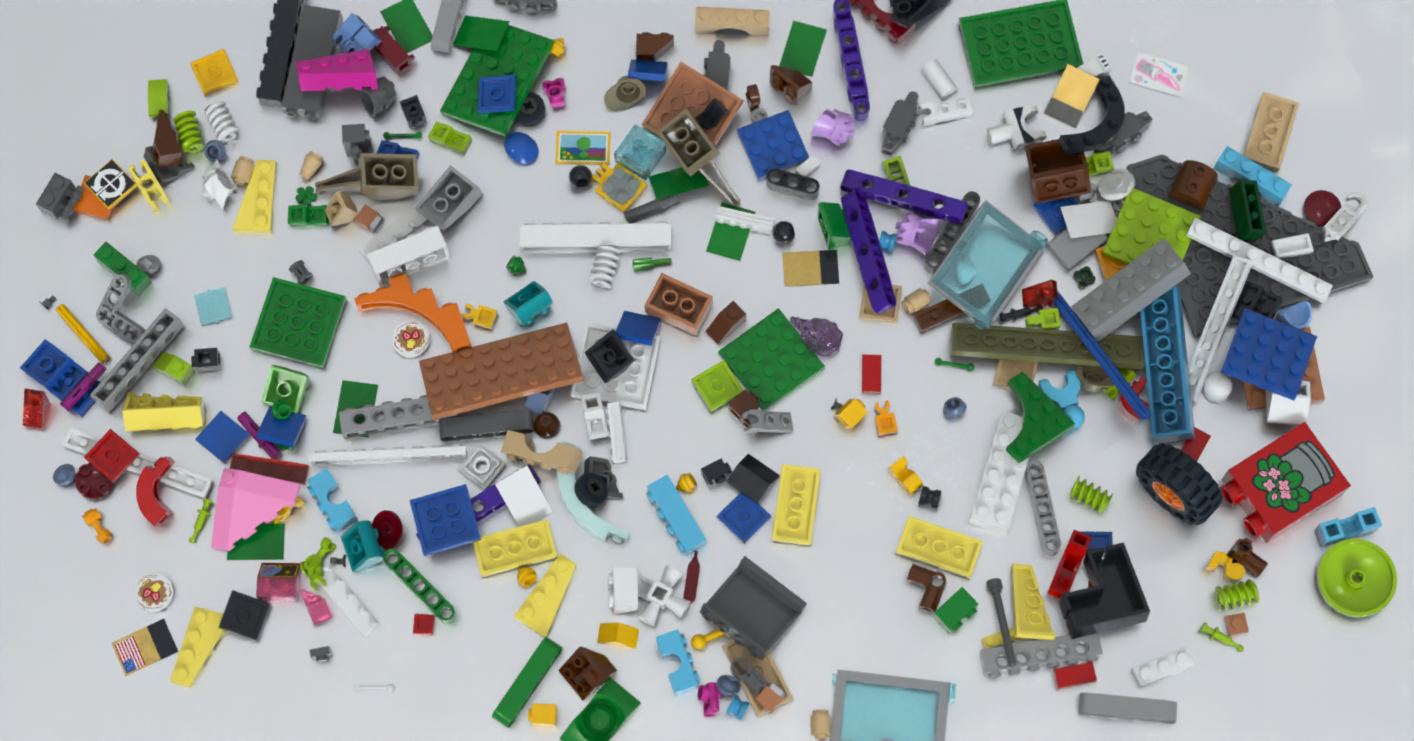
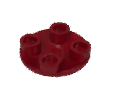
M1317 190L1310 193L1303 205V211L1307 218L1319 227H1324L1341 208L1339 199L1333 193L1325 190Z
M90 463L81 465L75 478L78 492L88 499L102 498L114 486L112 481Z

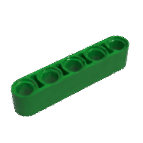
M389 549L384 553L383 559L388 569L443 624L449 625L456 620L457 615L454 607L399 551ZM391 556L398 557L395 563H389L388 560ZM409 569L412 571L410 576H402L404 570ZM418 583L425 584L424 589L420 591L415 590V586ZM431 597H438L436 604L428 603ZM445 610L452 611V615L449 618L442 617V613Z
M548 637L542 640L494 710L492 718L507 728L513 724L563 649L562 646Z

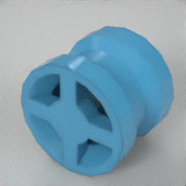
M882 231L879 240L881 249L885 248L889 252H893L896 234L890 235L886 231Z
M735 695L726 713L734 714L738 720H741L750 703L741 701Z

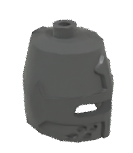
M384 76L377 78L378 90H371V87H362V90H359L360 100L365 110L372 117L380 114L383 109L389 108L396 97L394 83Z

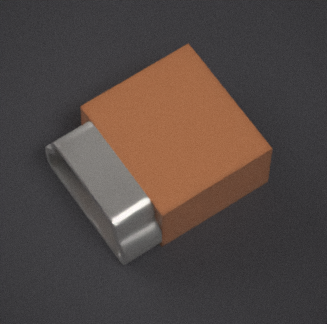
M365 204L354 220L368 231L375 233L385 218Z
M770 682L755 701L771 714L786 694L774 683Z

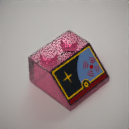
M261 563L257 576V599L264 602H299L300 563Z

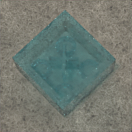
M635 124L614 152V159L616 163H620L626 169L646 181L667 152L666 144Z

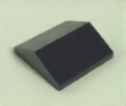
M614 329L584 352L604 383H608L624 373L635 361Z
M747 454L738 463L726 483L758 504L780 475L750 454Z

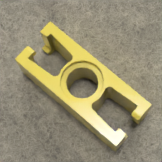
M145 159L140 161L142 171H147L146 175L138 178L134 165L129 167L128 170L153 212L160 208L151 200V197L159 193L161 195L159 199L163 200L165 205L170 202ZM148 183H153L150 188H145Z

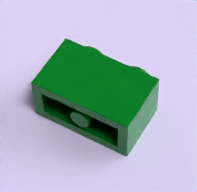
M961 587L933 613L932 617L948 634L952 630L956 632L963 626L962 621L966 617L970 619L978 612L976 608L979 603Z

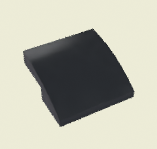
M1246 281L1232 315L1240 320L1242 312L1246 308L1273 319L1283 299L1280 296L1265 291L1262 286Z

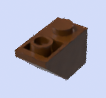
M649 32L637 34L636 60L657 61L674 46V35L669 33L651 34Z

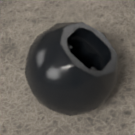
M577 165L570 171L569 181L574 187L583 189L592 182V172L586 166Z
M780 221L773 227L772 234L777 243L786 245L795 239V231L790 222Z

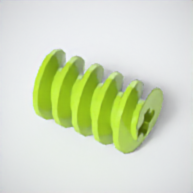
M191 110L181 112L174 117L179 143L183 148V152L186 153L199 152L205 148L204 144H201L203 138L200 137L202 134L198 130L200 126L196 124L198 122V118L195 117L197 114Z
M1079 475L1070 491V498L1073 499L1077 495L1078 503L1084 499V506L1092 503L1091 510L1098 506V513H1102L1108 506L1114 493L1109 497L1107 496L1108 490L1100 493L1101 486L1093 489L1094 483L1091 482L1087 486L1086 478L1079 482Z
M1250 579L1246 583L1240 581L1238 585L1232 583L1230 586L1225 584L1223 588L1221 586L1215 588V599L1219 610H1221V605H1224L1225 609L1228 610L1230 603L1233 608H1236V602H1239L1241 607H1243L1244 600L1251 605L1253 598L1256 603H1259L1257 586Z

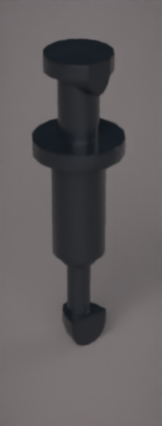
M1038 306L1032 309L1027 307L1019 310L1011 308L1010 313L1003 314L1001 312L999 317L1001 322L1009 318L1016 321L1018 317L1030 315L1032 312L1042 310L1043 307Z

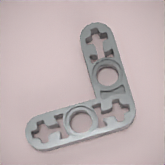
M118 274L113 277L97 309L96 318L101 324L134 344L145 332V329L119 312L132 285V281L128 274ZM119 279H123L124 286H120L121 282ZM112 293L115 294L118 298L116 304L112 303L110 300V296ZM107 311V316H109L110 318H105V314L103 312ZM120 319L125 323L123 330L119 329L117 324ZM138 331L137 335L139 338H135L136 334L133 332Z

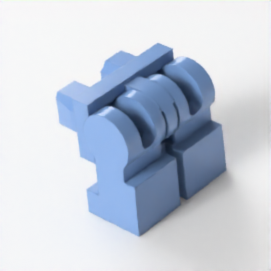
M354 13L350 14L342 23V27L332 37L345 53L366 49L371 50L375 45L378 46L382 42L374 31L369 29L370 27L363 19Z

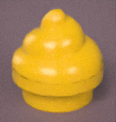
M564 38L553 39L555 43L551 53L556 57H559L560 54L563 55L565 52Z
M691 473L680 475L676 489L685 492L693 491L694 487L697 486Z
M522 567L518 571L517 580L525 587L531 586L537 580L536 572L531 567Z

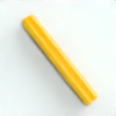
M64 304L56 308V312L101 363H105L110 358L109 355Z

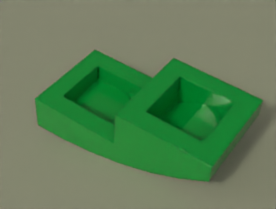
M306 204L288 206V224L298 226L329 225V219L325 213L327 205L309 207Z

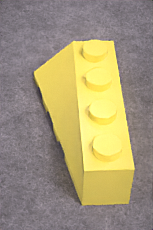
M128 392L122 410L125 431H158L168 428L176 430L186 427L195 429L203 427L205 421L203 398L195 396H177L174 399L169 395L163 394L160 397H151V394L143 393L142 396H135V393Z

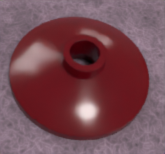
M384 510L379 512L373 519L372 527L378 531L377 541L379 546H382L384 549H392L401 540L403 533L402 522L393 511Z

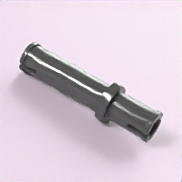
M678 195L659 200L655 199L623 212L626 221L631 222L658 210L663 211L665 207L680 201Z

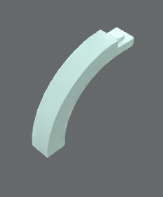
M566 441L562 442L563 444L575 446L576 448L581 450V447L568 443ZM557 472L563 502L576 523L588 534L604 543L607 542L609 536L614 542L627 543L630 537L629 531L601 520L586 505L579 501L574 489L576 474L568 472L566 475Z

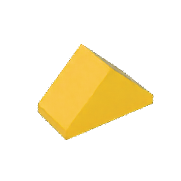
M620 622L600 623L597 643L636 649L639 629Z

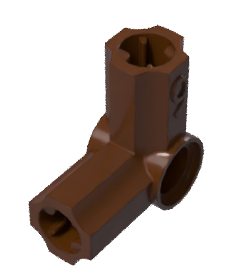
M1248 538L1237 540L1226 555L1232 558V563L1242 564L1246 570L1258 578L1268 563L1252 552V541Z
M912 564L907 580L926 587L919 607L929 612H935L946 588V577L941 572H934ZM935 578H940L943 580V584L941 586H934L932 581Z

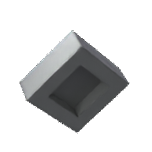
M329 646L309 650L311 659L317 663L326 662L328 658L333 657Z

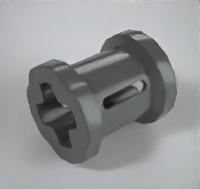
M299 260L290 266L289 271L294 273L298 279V284L304 285L313 278V274L308 272L304 266V261Z

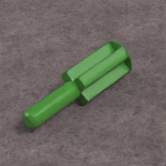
M652 257L632 260L634 270L651 269L653 265L672 263L671 258L652 260Z

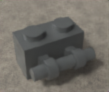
M365 124L342 125V143L347 157L352 156L354 164L359 167L358 157L360 153H370L369 148H373L370 131L366 130Z
M54 173L36 205L42 213L55 219L60 218L66 221L68 216H71L74 212L73 208L77 201H80L83 197L84 188L79 185L76 188L70 179Z

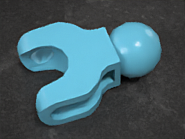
M1073 369L1066 371V386L1064 388L1057 389L1053 387L1048 379L1039 380L1038 387L1075 423L1072 429L1080 427L1084 423L1085 414L1081 407L1078 406L1079 401L1077 398L1081 383Z

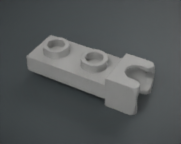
M751 409L742 414L743 419L750 421V427L744 428L746 433H790L793 431L790 412Z

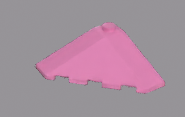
M224 468L218 486L211 548L225 551L235 548L233 543L242 537L246 540L257 532L256 527L264 521L267 524L279 516L278 511L286 505L289 508L296 503L301 485L246 471Z

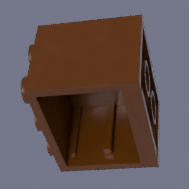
M1058 139L1025 146L1036 204L1092 193L1085 152L1065 154Z

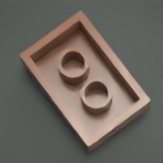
M661 273L644 305L645 313L697 336L713 305V296Z

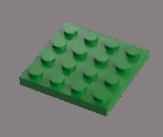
M273 277L249 346L250 349L324 368L346 296Z
M779 308L718 351V355L722 360H725L730 370L747 392H752L756 395L758 406L762 411L768 410L825 368V365Z

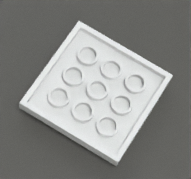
M586 323L578 357L584 381L572 385L571 397L581 399L583 395L600 392L602 403L621 402L623 407L646 411L661 336H655L652 346L621 339L635 361L624 373L608 383H604L584 352L612 329L616 331L617 328Z

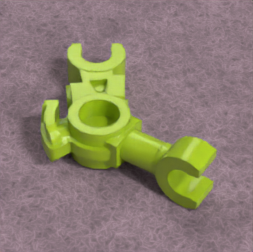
M326 536L322 539L321 548L316 555H310L306 558L305 562H300V571L305 576L308 575L309 580H311L310 586L315 591L318 590L317 584L319 582L324 587L327 586V582L323 578L322 558L327 552L333 551L336 547V544L332 543V540Z

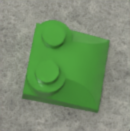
M271 365L261 402L273 406L278 400H285L290 404L291 412L298 413L305 389L309 385V376L293 369Z

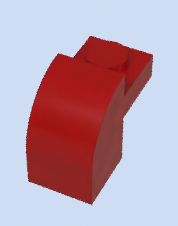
M1141 377L1138 382L1134 380L1130 386L1139 395L1145 387L1147 380ZM1121 393L1118 400L1119 409L1124 417L1137 425L1140 417ZM1142 400L1145 406L1149 408V404Z

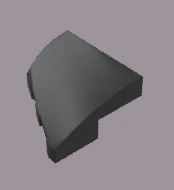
M153 146L145 148L144 158L160 185L173 181L194 170L195 166L193 163L188 164L182 159L180 164L158 168L152 155Z
M589 456L584 461V474L589 472L595 473L605 481L608 487L606 500H622L623 494L619 493L616 486L617 479L611 472L609 460Z

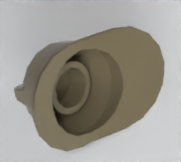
M628 75L623 76L618 80L617 84L606 92L604 103L612 111H623L645 96L646 87L639 79L628 78Z
M1078 365L1075 369V374L1080 380L1082 388L1089 392H1098L1103 387L1115 386L1100 366Z

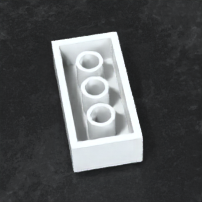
M438 225L435 227L429 226L418 234H409L403 240L392 241L388 246L375 248L367 254L379 286L389 283V279H392L394 275H409L450 258L447 245Z

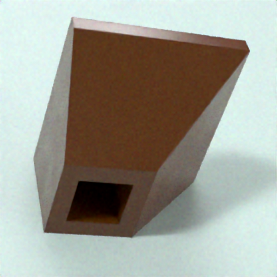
M776 65L770 67V85L775 90H780L788 101L798 105L812 90V81L798 70Z
M581 646L558 671L578 696L585 700L603 686L617 672V669L605 655Z

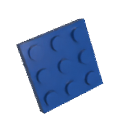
M789 110L737 129L738 136L757 180L766 178L768 171L775 168L785 171L804 163L810 158Z
M466 484L409 500L424 556L481 540Z

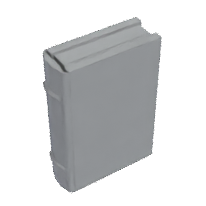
M1066 228L1056 237H1053L1046 244V248L1063 268L1069 272L1093 254L1095 249L1105 245L1108 237L1105 234L1070 238Z

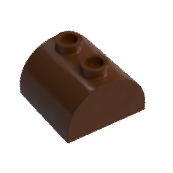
M1186 160L1182 163L1168 196L1203 211L1218 178V174L1204 163Z

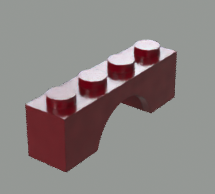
M848 0L852 6L860 9L864 17H869L878 29H883L892 41L901 44L915 30L916 23L906 29L893 22L891 13L880 10L874 0Z

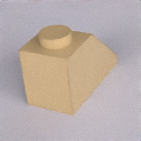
M337 191L326 207L325 213L333 227L352 222L357 214V207L352 202L350 196Z

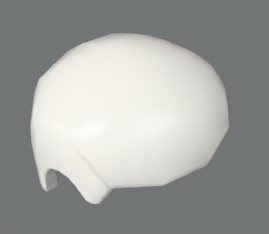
M1217 371L1208 374L1202 388L1204 397L1214 403L1225 401L1232 391L1231 379L1226 374Z

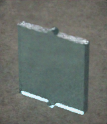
M225 287L215 290L208 289L207 292L194 295L201 326L213 323L219 324L221 321L232 319Z

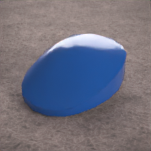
M514 132L505 140V151L514 162L524 165L536 160L539 149L534 139L528 134Z

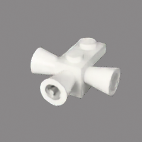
M666 565L660 582L657 580L653 582L640 574L637 576L638 597L648 602L647 606L637 616L638 619L650 626H654L659 610L664 611L666 607L680 618L684 616L691 601L673 596L672 589L683 576L681 572Z

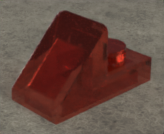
M1048 280L1022 289L1023 307H1051L1052 301L1058 299L1057 281Z
M24 389L23 426L36 428L44 426L45 407L49 404V399L44 391Z

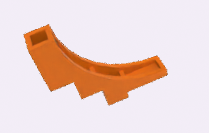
M407 274L394 275L392 279H389L390 287H380L375 292L362 293L357 298H354L358 311L390 307L403 309L419 315L442 333L453 353L472 347L457 303H446L442 308L438 309L432 288H423L413 294Z

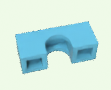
M328 468L307 479L310 485L307 489L312 497L317 496L319 502L316 504L322 513L326 511L329 516L326 520L331 529L336 528L339 533L359 521L347 500L340 504H332L329 501L331 494L338 490L339 487Z
M1373 507L1357 512L1353 516L1342 520L1336 518L1320 523L1315 528L1321 547L1377 531L1382 524L1376 508Z
M677 629L657 636L656 642L662 659L675 657L681 663L677 671L669 674V680L675 696L697 689V683L700 682L697 671H693L690 665L694 662L691 653H686L684 646L687 645L684 634H680Z

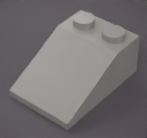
M450 165L414 209L444 231L468 211L483 193L476 184Z

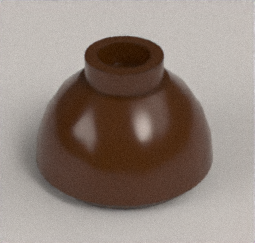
M551 412L539 414L534 421V430L542 438H552L560 430V420Z

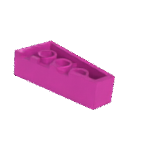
M369 49L295 62L301 91H325L327 88L343 90V87H354V90H362V87H371V90H378L376 72Z

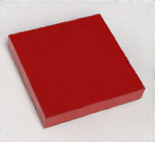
M109 429L84 458L114 483L140 453L112 429Z

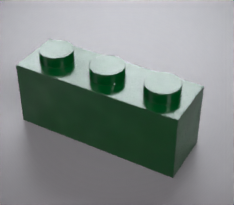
M1239 180L1229 188L1237 237L1242 241L1255 242L1266 234L1257 181Z

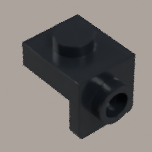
M714 98L705 110L696 116V120L699 121L701 127L710 130L718 126L729 110Z

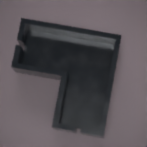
M1124 542L1107 546L1106 551L1103 547L1086 551L1083 563L1092 587L1064 593L1059 602L1063 618L1067 620L1066 626L1071 639L1146 622L1150 609Z

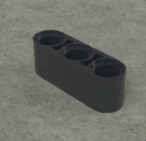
M775 168L767 173L766 185L772 191L811 201L815 200L819 195L820 184L814 178ZM773 177H777L779 181L772 182L770 179ZM790 182H795L797 186L791 187L788 184ZM813 187L816 190L813 192L807 191V188Z

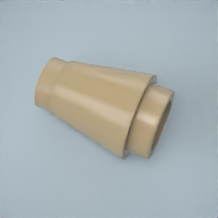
M310 151L305 156L299 175L309 180L322 165L323 157Z

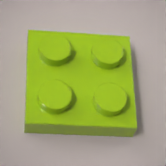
M725 360L691 379L711 412L732 401L743 391Z

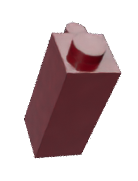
M388 26L374 29V33L382 42L373 48L390 68L399 75L412 65L411 62L415 59V56L413 54L409 56L388 33L390 30Z

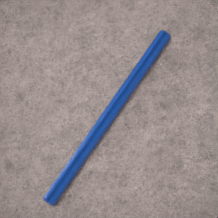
M1058 290L1051 292L1049 296L1051 301L1140 419H1148L1151 412Z

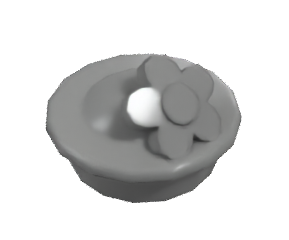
M1090 183L1092 193L1077 196L1080 203H1090L1095 199L1097 193H1095L1096 185L1094 183Z
M146 255L139 258L136 266L146 274H152L158 270L160 260L154 255Z

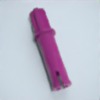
M98 362L87 375H83L84 378L60 405L69 411L92 385H96L95 382L105 373L106 367Z
M246 411L242 412L237 417V420L259 444L258 447L263 448L271 459L278 458L281 454L280 450L273 442L257 439V432L260 427Z

